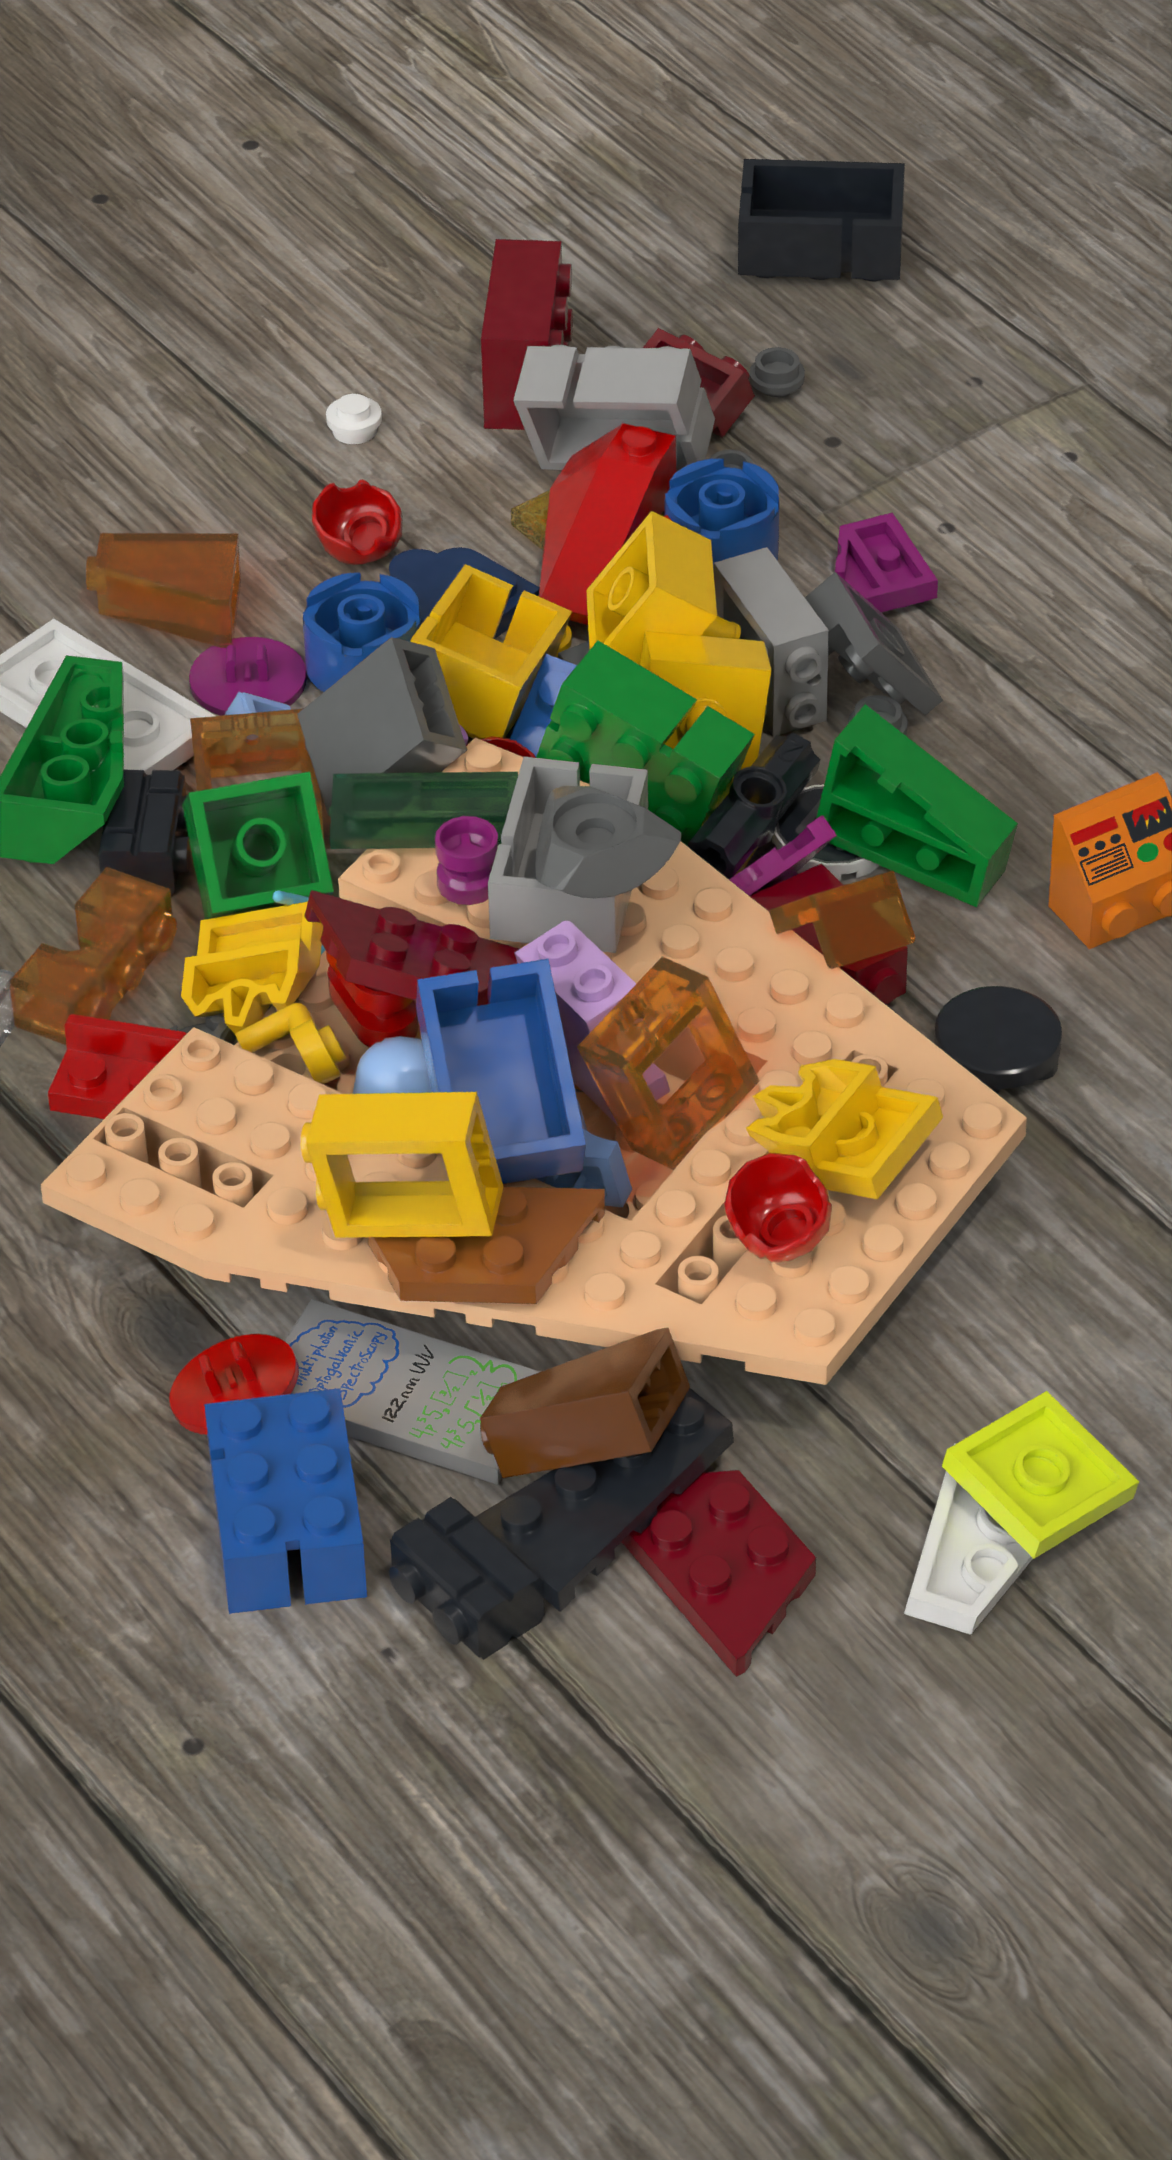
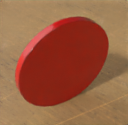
M247 1334L226 1339L202 1351L180 1371L170 1390V1407L176 1420L185 1429L207 1435L204 1404L291 1394L299 1376L298 1360L289 1344L272 1335Z

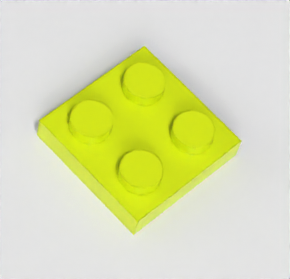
M1048 1391L948 1448L942 1467L1033 1559L1132 1500L1139 1481Z

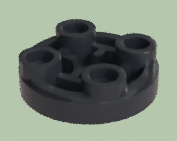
M986 986L971 989L947 1002L936 1018L934 1044L997 1094L1001 1089L1021 1087L1037 1080L1049 1079L1057 1072L1062 1040L1061 1022L1052 1007L1032 993L1006 986Z

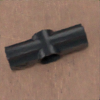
M793 732L783 737L776 735L750 767L743 768L735 774L728 795L689 841L687 847L727 879L732 878L757 847L764 846L771 841L778 820L817 773L821 759L812 750L811 742Z

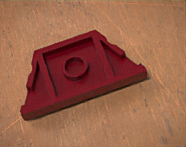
M313 890L310 892L304 915L308 922L322 923L323 931L320 942L327 953L337 960L336 967L345 981L416 1000L418 979L477 970L479 981L477 1006L487 1005L489 969L517 964L515 952L520 949L478 937L473 930L465 926L456 924L438 926L417 920L412 913L401 908L384 907L378 909Z
M739 1470L702 1473L682 1494L671 1493L658 1505L657 1515L641 1534L633 1530L622 1541L623 1545L736 1677L746 1672L751 1665L752 1651L766 1632L773 1634L786 1617L788 1604L794 1599L800 1598L816 1576V1557Z

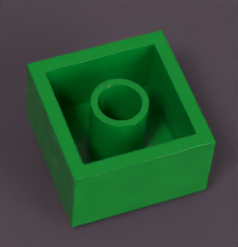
M310 771L188 793L182 806L205 919L285 906L275 902L272 898L273 893L278 890L305 897L310 896L311 890L328 895L334 893Z

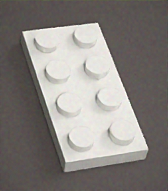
M52 619L0 655V712L26 728L66 655L122 662L124 671V769L144 770L147 775H150L152 770L173 771L221 737L220 718L55 619Z

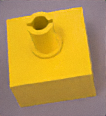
M653 511L648 514L586 590L589 650L599 640L639 665L641 663L645 631L739 639L741 635L739 624L729 622L717 616L711 540Z
M645 631L640 666L697 699L692 711L665 744L674 749L705 708L709 706L755 734L741 769L750 767L759 756L771 677V666L764 641Z

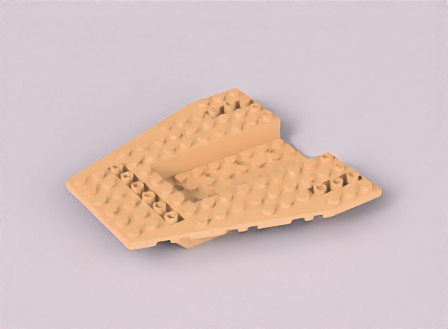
M474 738L466 746L467 751L449 764L338 878L339 897L378 909L384 907L401 908L412 913L417 920L438 926L447 924L465 926L473 930L478 937L521 949L529 943L490 939L489 900L474 905L456 904L444 898L437 887L436 872L439 861L435 853L436 831L443 823L450 819L462 816L478 817L487 820L495 827L498 833V845L501 844L503 827L523 761L522 756ZM580 781V786H590V784ZM680 841L666 864L645 883L632 889L616 953L603 952L638 985L640 998L616 1013L612 1018V1023L666 1074L670 1092L619 1126L584 1092H576L587 1131L604 1139L618 1141L632 1191L623 1208L605 1206V1215L600 1222L591 1220L578 1237L577 1252L566 1266L559 1268L553 1274L552 1284L537 1304L400 1301L388 1280L387 1267L377 1261L368 1245V1237L335 1238L327 1210H320L317 1205V1178L312 1163H305L301 1153V1131L304 1123L312 1121L319 1094H353L358 1063L369 1047L360 1042L330 998L327 974L330 964L326 958V950L320 956V966L294 1003H301L308 1008L318 1030L327 1025H330L347 1058L336 1064L341 1074L340 1077L324 1085L314 1081L290 1034L251 1053L242 1049L239 1042L233 1045L193 1027L43 1181L41 1192L44 1204L206 1279L230 1283L232 1274L260 1279L261 1288L287 1292L290 1284L329 1291L330 1300L435 1318L436 1309L463 1313L466 1317V1323L492 1328L495 1319L533 1325L538 1336L602 1347H610L645 1333L668 1327L680 1360L701 1363L702 1355L743 1361L745 1362V1371L827 1385L1026 1136L1027 1117ZM272 1005L262 1019L279 1010ZM418 1022V1033L415 1038L422 1039ZM838 1059L876 1066L882 1087L938 1097L943 1119L878 1199L827 1190L829 1201L832 1204L829 1232L810 1253L789 1262H771L768 1259H759L748 1251L736 1237L725 1210V1198L729 1180L747 1161L770 1153L750 1137L746 1130V1127L755 1120L766 1118L761 1114L752 1096L769 1085L800 1087L803 1083L798 1074L800 1066ZM574 1083L575 1089L581 1090V1089ZM677 1135L692 1139L683 1140L676 1144L665 1141V1139ZM442 1153L348 1155L356 1182L449 1181ZM537 1179L503 1184V1187L555 1188Z

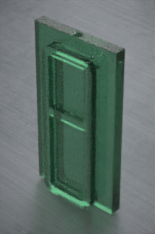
M518 772L333 774L332 805L329 808L331 816L330 849L435 848V836L439 827L450 819L462 816L478 817L491 823L498 833L499 845L501 844V835L517 782Z

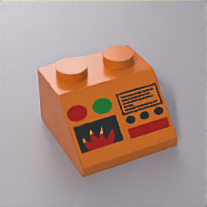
M1158 772L1054 814L1048 906L1089 950L1113 939L1124 937L1132 931L1165 917L1172 916V798L1165 779Z

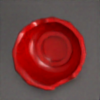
M364 479L359 480L355 486L349 488H340L335 483H330L321 491L312 504V524L322 546L328 555L344 564L361 565L387 557L395 549L402 537L403 515L400 506L390 492L374 485L371 486Z
M768 1153L747 1161L729 1180L725 1198L726 1215L736 1237L748 1251L759 1259H768L771 1262H789L810 1253L829 1232L832 1204L829 1201L827 1189L812 1171L808 1162L796 1155Z

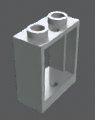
M768 547L715 562L714 583L717 616L740 625L741 635L739 639L764 641L771 666V677L763 724L771 735L775 737L776 735H782L827 721L828 628Z

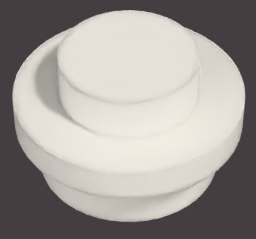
M360 394L344 395L331 403L326 410L328 427L333 431V435L337 440L346 444H361L371 440L376 435L377 428L382 421V411L379 404Z

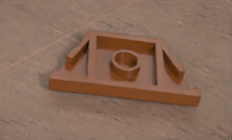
M504 1187L492 1236L368 1237V1245L377 1261L387 1267L388 1280L400 1301L537 1304L552 1284L553 1274L559 1268L566 1266L577 1252L578 1237L591 1220L599 1223L604 1217L605 1189Z

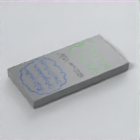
M314 1299L310 1300L284 1340L292 1348L299 1364L298 1380L291 1394L340 1388L347 1436L499 1485L502 1475L494 1455L489 1454L483 1445L480 1433V1417L501 1386L539 1373L540 1371Z

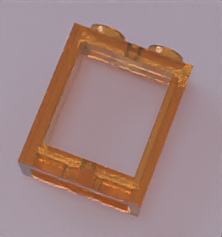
M304 708L190 718L197 791L212 789L211 778L293 770H300V773L310 771L323 834L320 788L310 755L306 750L305 738L297 715ZM252 734L258 736L254 740H249L246 737Z
M663 956L577 1046L630 1149L672 1170L679 1165L703 1135L722 1122L760 1081L709 977ZM644 1018L641 1022L633 1024L637 1019ZM688 1026L705 1061L659 1108L642 1074Z

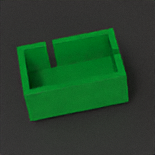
M598 640L562 683L550 716L552 721L546 727L536 758L579 762L580 781L590 784V768L592 764L648 770V810L680 831L681 842L688 846L689 841L728 795L735 774L740 771L755 734L707 706L675 748L672 749L665 743L692 711L697 699Z

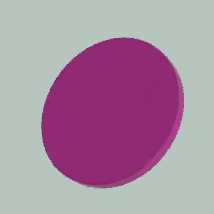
M239 637L217 643L206 649L196 658L189 673L190 690L194 699L203 708L219 716L225 715L238 692H245L291 706L303 693L307 680L306 667L301 656L290 646L264 637Z

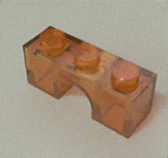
M106 867L75 903L80 950H62L41 943L9 981L15 1027L66 1045L64 1025L70 1014L109 1020L113 1008L128 990L132 991L139 985L146 968L160 952H165L171 946L175 938L177 921L172 913L170 889Z

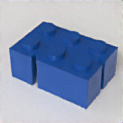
M549 958L490 968L487 993L489 1004L477 1006L479 987L477 970L418 979L416 1011L432 1092H477L502 1183L507 1184L582 1171L586 1142Z
M341 1389L204 1404L229 1614L290 1607L287 1551L300 1549L305 1605L367 1597L364 1544Z

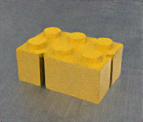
M465 564L432 609L430 616H427L413 635L410 642L435 648L459 725L465 729L467 736L473 739H483L491 736L505 738L521 714L545 655L549 654L556 657L572 611L524 590L519 598L504 642L497 641L494 637L513 585Z

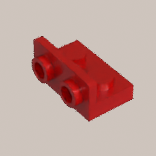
M70 1014L64 1025L67 1050L48 1091L50 1111L105 1119L187 1033Z

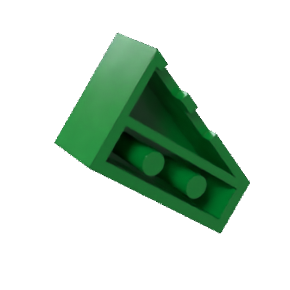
M866 704L834 741L816 816L817 819L823 815L837 835L829 843L977 908L1006 870L1018 823Z

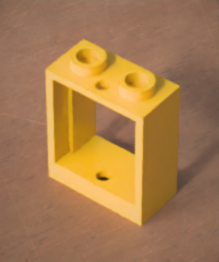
M477 1092L319 1094L312 1121L304 1123L302 1127L301 1153L304 1162L312 1163L317 1178V1205L320 1210H327L335 1238L492 1236L504 1187ZM442 1153L449 1181L356 1182L348 1155Z

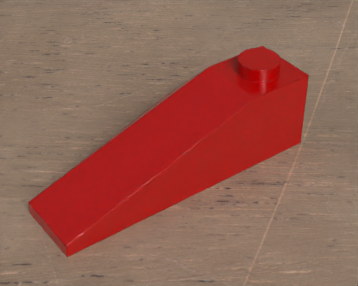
M622 423L571 455L551 486L539 597L572 611L570 621L588 625L586 590L648 514L653 511L661 515L664 511L665 493L667 494L669 490L670 479L676 473V435L655 431L644 426Z

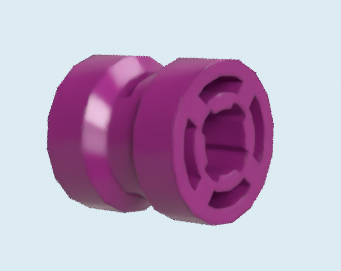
M472 816L457 817L443 823L436 831L435 853L439 861L436 872L437 887L440 894L448 901L461 905H474L488 900V880L498 849V833L495 827L487 820Z

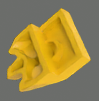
M308 902L200 921L197 956L185 958L181 997L194 1017L214 1016L224 1012L225 1024L235 1034L262 1020L271 1004L277 1010H281L295 1002L320 966L322 946L320 938L323 925L322 923L308 922L304 917Z
M831 1059L800 1066L798 1074L803 1081L800 1087L769 1085L752 1096L761 1114L766 1118L755 1120L746 1127V1130L750 1137L770 1153L796 1155L805 1159L827 1190L878 1199L943 1119V1114L938 1097L882 1087L876 1066Z

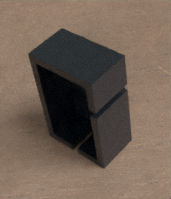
M744 159L738 219V275L757 276L759 278H773L776 276L809 277L815 280L841 278V272H852L851 279H864L872 282L900 280L905 163Z

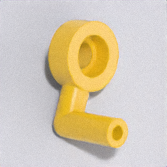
M293 1003L235 1033L241 1048L251 1053L290 1034L314 1081L323 1085L341 1076L336 1064L347 1059L330 1025L318 1030L308 1008L301 1003Z

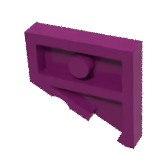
M893 512L840 526L835 572L880 612L903 608L937 598L938 579Z
M822 815L808 824L790 843L779 850H776V848L772 849L729 880L747 895L752 896L797 875V872L837 835Z

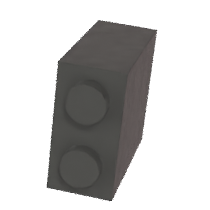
M393 637L389 638L297 714L305 738L306 750L310 755L321 791V799L328 816L370 826L374 825L467 751L435 648Z

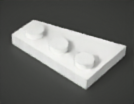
M947 1471L945 1472L904 1614L972 1634L1033 1558Z

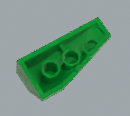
M65 656L0 775L1 858L23 860L30 863L55 864L105 824L124 788V671L122 662Z

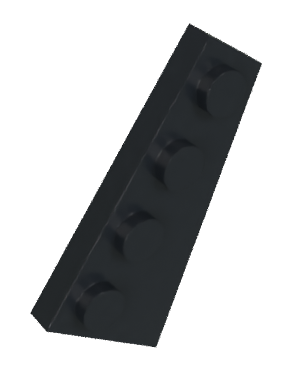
M689 1388L652 1452L553 1469L475 1517L543 1579L544 1598L561 1612L576 1597L575 1587L589 1573L598 1576L615 1559L614 1549L633 1530L641 1534L651 1524L653 1518L657 1515L658 1505L671 1493L682 1494L734 1443L733 1424L694 1390Z

